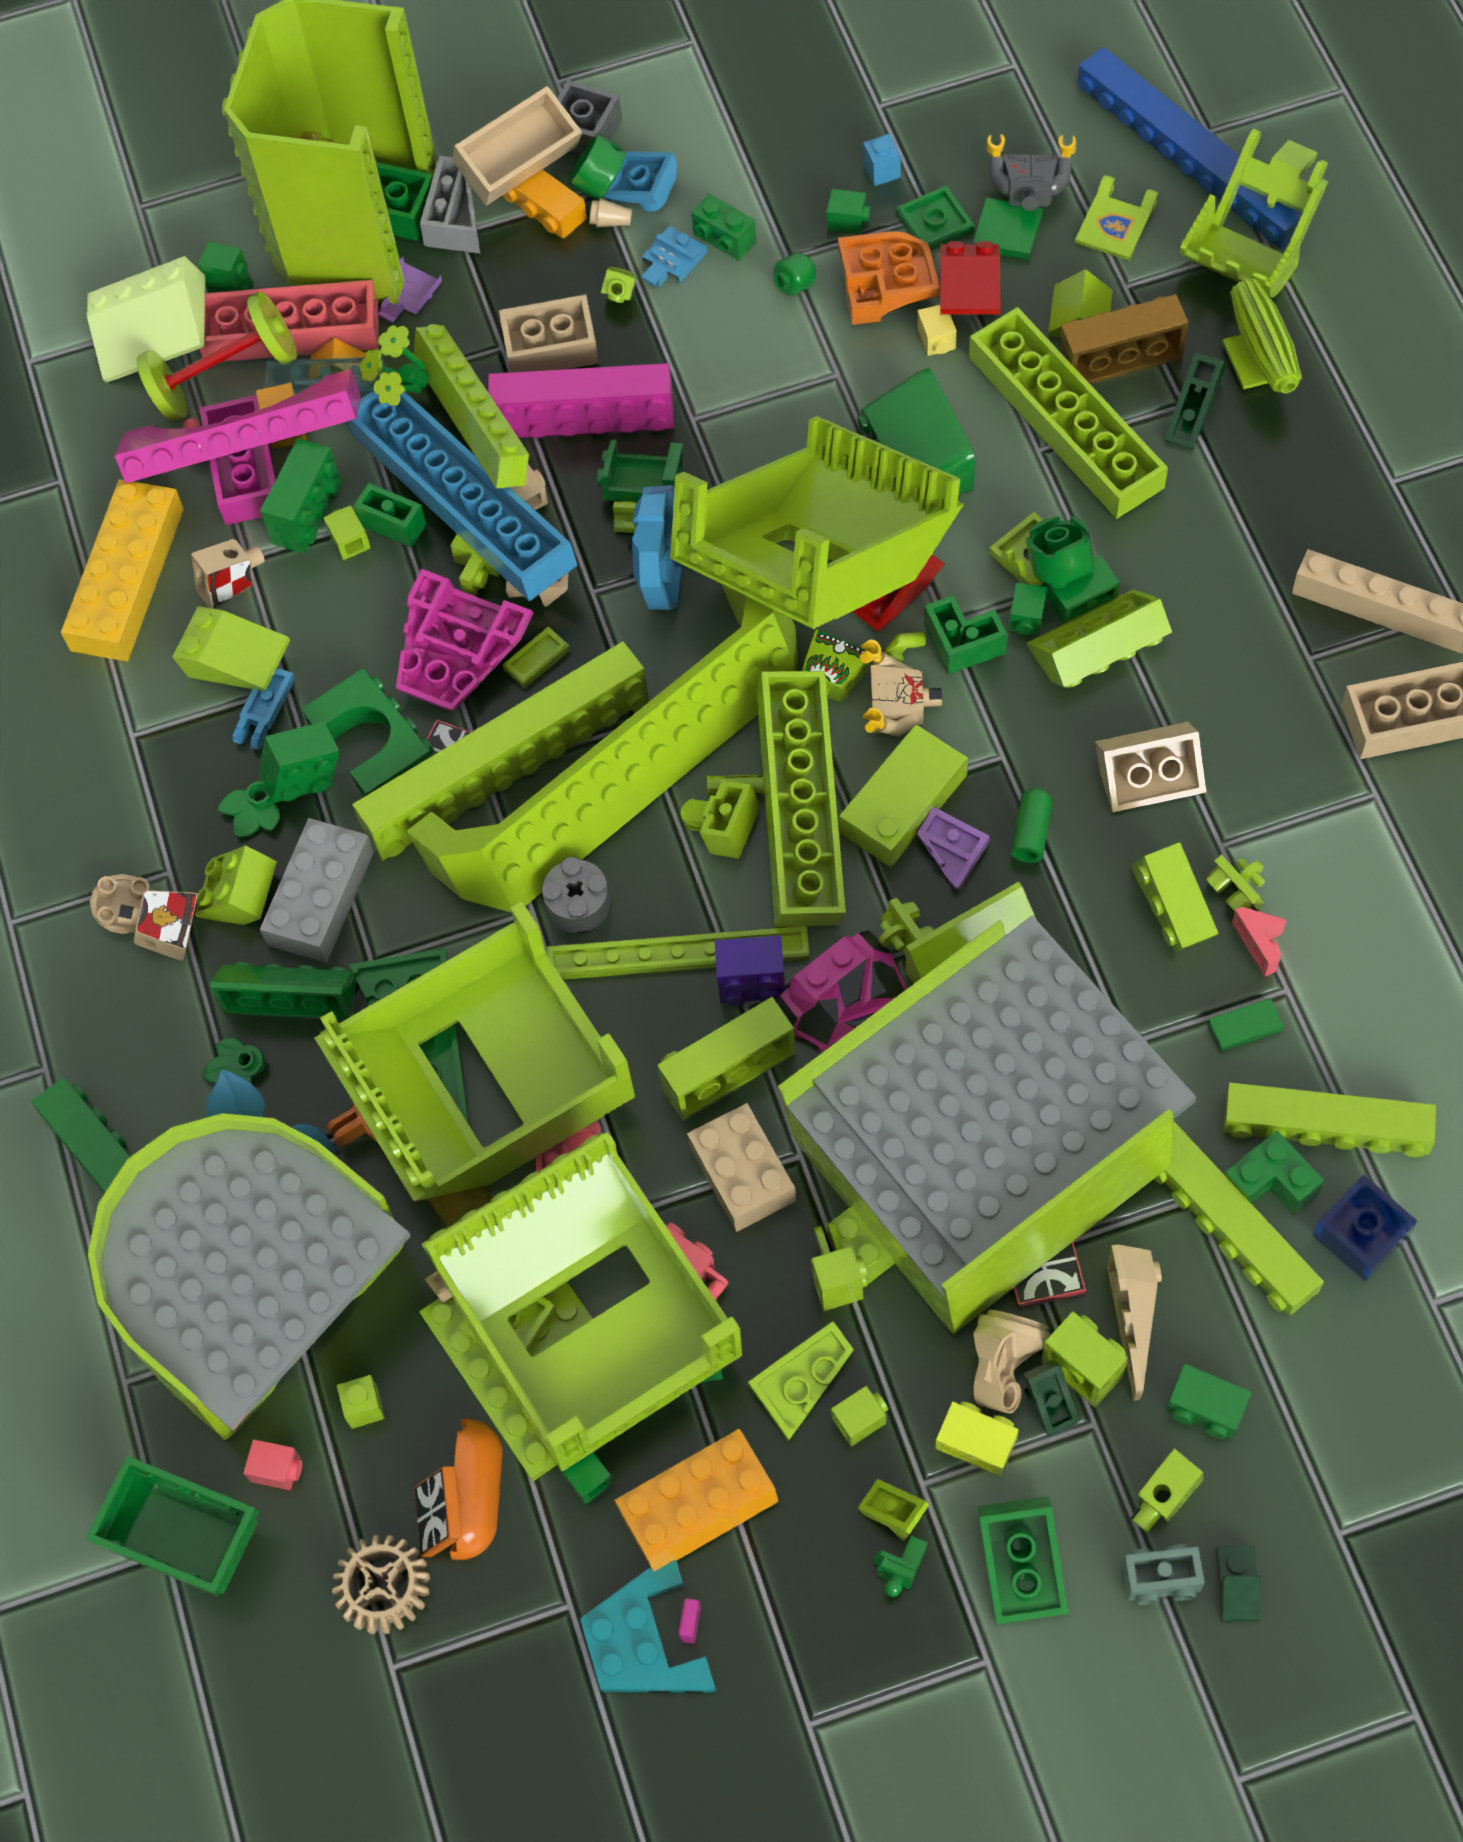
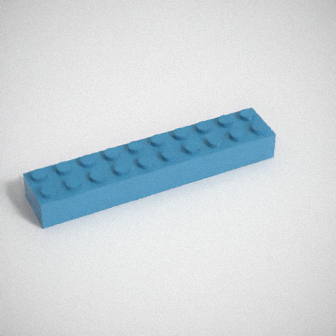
M374 390L360 400L357 418L347 421L352 436L529 602L578 565L571 543L510 487L496 489L476 456L406 392L400 395V402L396 406L380 403L379 395Z

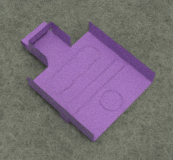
M402 256L400 263L405 281L398 304L389 303L387 297L380 306L381 311L378 313V316L394 323L404 309L417 314L426 301L432 298L433 292L442 282L441 275L437 279L404 263Z

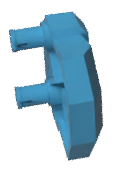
M673 485L643 487V494L636 504L633 524L637 528L632 539L633 575L640 594L649 610H672L679 608L681 574L684 571V566L670 558L674 505Z

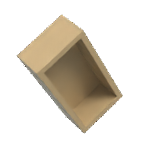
M546 86L456 144L453 150L452 161L487 206L576 148L582 131L551 89Z

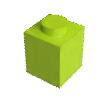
M351 505L343 509H337L323 517L328 534L343 561L370 549L366 532Z
M371 1375L337 1385L344 1418L352 1429L386 1419L378 1386Z
M865 1386L831 1408V1417L852 1447L886 1424L885 1412L888 1410V1407L878 1392L872 1395L868 1387Z

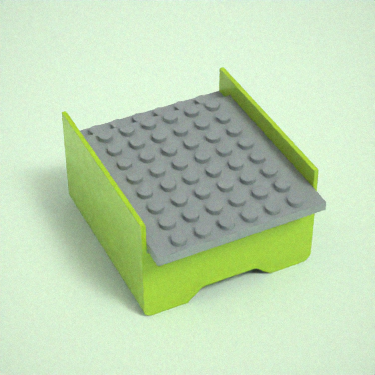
M1030 916L1006 935L1004 924L1001 920H998L778 1086L796 1143L849 1207L830 1223H835L843 1249L852 1246L855 1257L862 1256L867 1271V1276H865L867 1284L895 1264L953 1334L1170 1167L1173 1119L1196 1102V1096L1033 916ZM826 1225V1226H824V1229H825L826 1234L829 1236L828 1229H827V1225Z

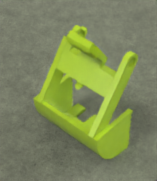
M1254 128L1247 138L1216 214L1215 196L1210 194L1180 246V255L1237 282L1254 278L1258 280L1269 297L1273 298L1282 290L1299 264L1300 245L1329 182L1322 179L1328 162L1324 160L1318 161L1309 181L1306 182L1300 179V177L1314 163L1318 154L1316 151L1288 140L1272 157L1269 165L1252 158L1261 137V131ZM1240 185L1268 197V208H1274L1276 202H1279L1302 213L1284 254L1223 227Z

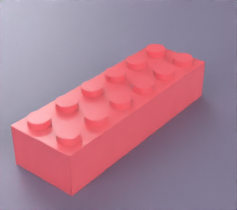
M373 280L205 293L204 347L200 348L202 358L256 330L248 310L247 300L251 295L259 291L267 295L279 310L293 337L297 356L314 354L334 337L359 350L379 349L378 298ZM261 341L223 362L274 357L264 342Z

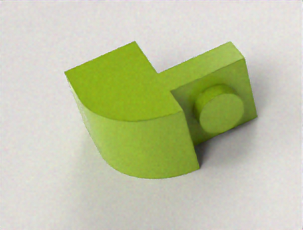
M458 534L455 536L451 544L454 562L465 565L459 577L462 591L475 596L479 588H483L486 585L488 574L498 577L500 573Z

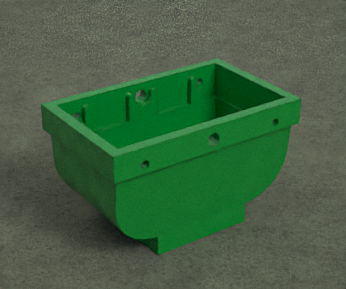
M127 1455L85 1539L91 1544L219 1597L220 1594L224 1595L258 1524L256 1517L259 1512L252 1506Z

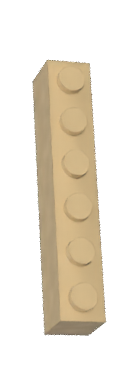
M1307 549L1297 572L1292 594L1463 654V603Z

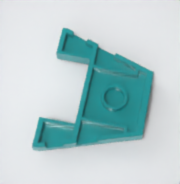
M676 1559L655 1572L650 1567L580 1618L602 1692L702 1691V1693H711L716 1691L706 1656L672 1668L668 1666L649 1603V1597L684 1586Z

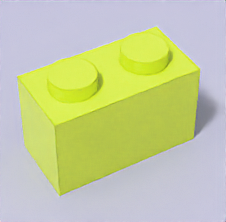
M952 1401L936 1439L935 1449L1002 1477L1016 1443L1019 1429L1014 1428V1423L1004 1417L994 1416V1418L981 1414V1410L971 1403L961 1402V1404H957Z

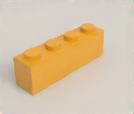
M543 169L502 195L509 203H515L529 218L534 217L542 223L548 232L555 233L562 239L587 219L585 200Z

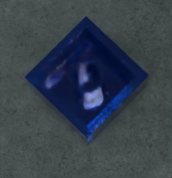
M1363 1175L1318 1221L1312 1235L1366 1282L1411 1235L1418 1220Z

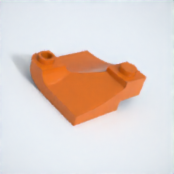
M881 232L838 238V250L846 288L847 306L852 325L880 322L882 316L899 307L928 298L940 297V285L927 242L903 232Z

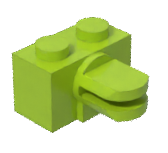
M722 780L716 795H711L709 801L688 800L681 808V818L688 830L700 833L710 854L739 859L761 805L751 784Z
M834 1222L827 1224L834 1252L830 1253L821 1226L814 1228V1234L821 1256L810 1260L813 1281L823 1311L862 1300L863 1287L867 1286L865 1277L867 1276V1271L862 1256L855 1257L852 1246L843 1249Z

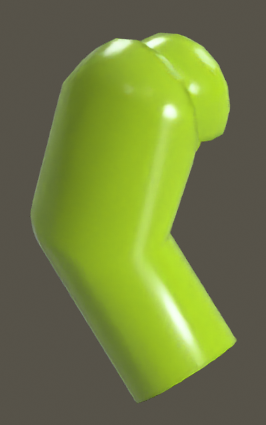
M900 633L885 647L884 653L902 662L904 659L902 653L907 648L925 646V633Z

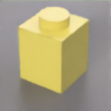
M940 305L918 310L917 328L927 356L944 354L956 349V328L951 315L940 314Z

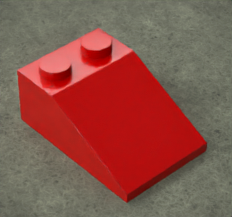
M951 241L947 244H940V314H1000L999 244H993L989 241H981L977 244Z
M932 554L915 581L852 612L875 630L881 632L927 589L945 563Z

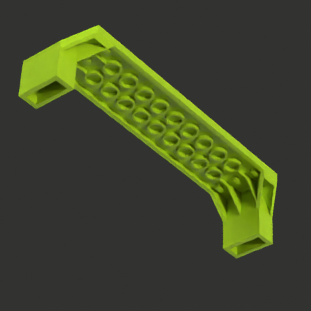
M722 585L735 618L742 627L502 822L496 825L454 830L431 811L407 830L409 837L430 873L461 899L507 912H511L510 908L521 901L525 906L542 893L544 880L552 868L569 857H575L579 860L585 858L758 715L756 686L761 672L800 671L796 630L792 618Z

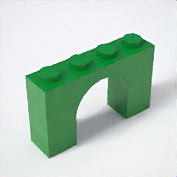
M361 669L303 707L301 711L308 725L325 721L333 739L338 738L351 728L364 723H377L390 729V737L385 747L379 753L350 771L357 789L365 797L435 754V750L425 737L420 739L417 736L419 731L409 717L404 719L400 715L402 710L393 696L387 698L384 695L385 688L376 676L371 678L364 669Z

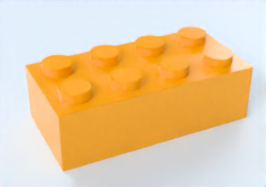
M740 1428L615 1499L622 1518L653 1572L675 1559L676 1561L779 1502L774 1485Z

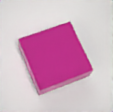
M686 1599L684 1601L679 1628V1636L682 1642L695 1644L701 1610L698 1600Z

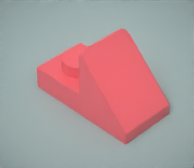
M1248 908L1235 909L1232 925L1263 975L1266 977L1276 972L1281 952L1277 943L1271 939L1283 933L1287 921L1283 918Z

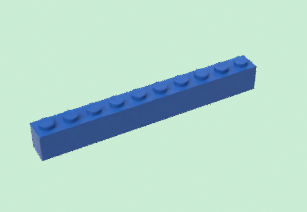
M1102 47L1079 65L1077 85H1079L1083 92L1090 94L1104 109L1111 111L1124 125L1137 132L1145 142H1149L1158 149L1163 157L1174 162L1184 174L1190 175L1201 184L1205 191L1211 192L1221 201L1240 157L1239 154L1105 47ZM1240 185L1230 209L1238 214L1247 225L1259 231L1268 242L1275 244L1281 250L1289 245L1302 213L1279 202H1276L1274 208H1268V197Z

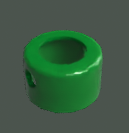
M595 134L574 167L568 181L569 184L592 199L600 200L618 175L624 163L626 151L601 134Z

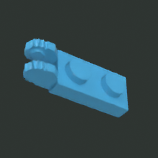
M277 668L266 691L252 689L239 715L240 720L233 732V742L244 743L251 724L257 726L250 741L251 748L260 750L268 730L271 729L295 681L292 672Z

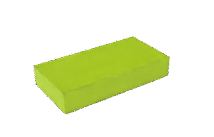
M548 626L502 664L503 669L525 689L570 651V647Z

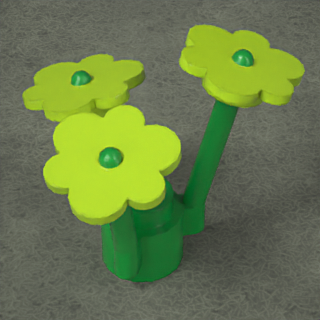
M390 326L387 332L381 334L378 339L379 344L382 346L381 351L378 349L368 350L366 358L360 363V370L363 372L362 380L374 382L380 374V380L374 383V391L379 395V401L382 404L388 403L391 406H396L400 402V395L404 392L420 394L421 390L429 382V373L425 369L426 362L419 360L406 348L410 341L407 338L409 330L405 326L398 328ZM381 353L383 355L390 354L394 358L399 357L403 353L412 363L402 365L399 370H395L382 365Z

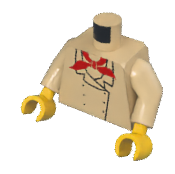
M868 640L861 645L863 649L867 650L860 654L861 662L867 664L873 660L874 664L871 665L872 708L862 716L863 719L869 720L864 726L866 732L885 733L901 737L916 724L921 725L923 723L924 707L942 706L941 687L923 688L921 671L914 670L912 667L882 652L880 644L875 640Z

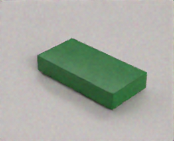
M1271 998L1209 1018L1207 1023L1220 1052L1281 1032L1284 1028Z

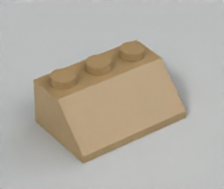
M1189 722L1095 741L1099 772L1112 812L1206 793L1199 733Z

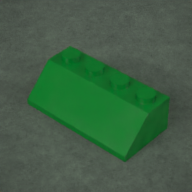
M236 962L234 965L221 966L211 980L210 989L224 1014L320 1019L332 1011L337 1020H346L353 1016L358 984L353 972L341 967L319 970L307 965H302L298 968H285L279 964H267L266 967L252 966L245 962Z

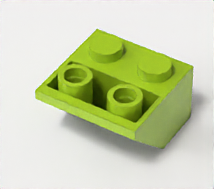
M246 845L212 858L205 868L206 878L203 888L197 895L196 903L198 905L195 916L240 925L261 919L277 861Z

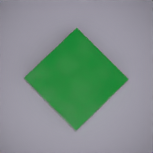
M947 185L896 207V215L908 233L927 242L930 251L939 248L940 244H947L974 232L975 225Z
M986 198L973 244L989 241L993 244H999L1000 255L1029 260L1043 215V208L1038 207L1033 211H1028L1023 206H1012L1008 201Z

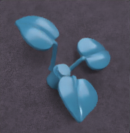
M222 1070L208 1096L206 1111L208 1117L221 1113L263 1117L265 1101L262 1094L250 1082L232 1072ZM297 1124L291 1127L318 1141L332 1154L336 1155L337 1146L319 1128L309 1124Z

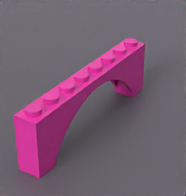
M352 369L324 376L319 382L281 402L234 419L182 429H163L149 425L125 432L114 456L125 483L354 420L357 418L361 394Z

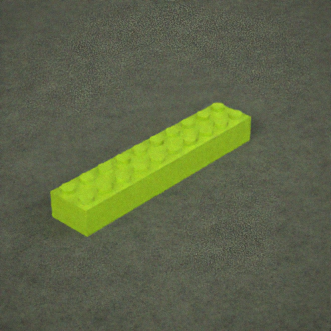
M624 641L353 803L352 805L362 832L369 836L372 847L382 861L399 855L405 847L413 843L407 830L431 811L449 824L455 821L459 814L471 807H478L487 797L497 791L506 790L515 780L523 775L534 773L551 758L560 757L569 747L578 742L581 743L588 740L597 730L604 726L613 725L620 716L630 710L634 711L642 707L645 701L649 699L644 667Z

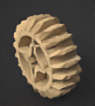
M374 1535L372 1546H368L365 1540L362 1539L359 1541V1546L362 1550L358 1553L354 1549L348 1548L347 1553L351 1557L349 1562L343 1559L338 1561V1565L345 1571L344 1573L337 1572L333 1574V1579L338 1583H342L332 1588V1593L335 1596L341 1597L335 1605L339 1610L346 1609L343 1618L347 1622L355 1619L354 1627L358 1630H361L367 1624V1631L370 1634H375L380 1624L383 1633L389 1634L391 1630L390 1623L392 1622L401 1630L404 1628L401 1618L406 1615L409 1620L414 1621L416 1616L411 1611L413 1606L418 1609H423L425 1606L418 1599V1596H427L430 1592L427 1587L420 1585L430 1580V1575L427 1572H420L427 1564L424 1559L415 1560L418 1557L419 1551L415 1547L407 1550L408 1543L404 1539H401L395 1545V1538L392 1535H388L385 1538L384 1544H382L380 1537ZM378 1558L397 1559L394 1563L389 1562L381 1568L374 1567L369 1563ZM407 1569L409 1574L408 1588L403 1598H401L397 1593V1584L403 1577L401 1573ZM361 1570L365 1575L366 1582L359 1591L361 1595L355 1600L354 1584ZM371 1574L388 1584L387 1588L392 1595H389L384 1589L382 1590L375 1585L376 1581L372 1578ZM383 1600L393 1605L392 1608L385 1611L374 1612L365 1610L368 1605L373 1606Z

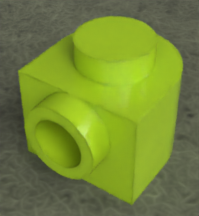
M609 267L601 293L608 294L607 298L615 302L624 303V300L629 301L637 275L625 269Z

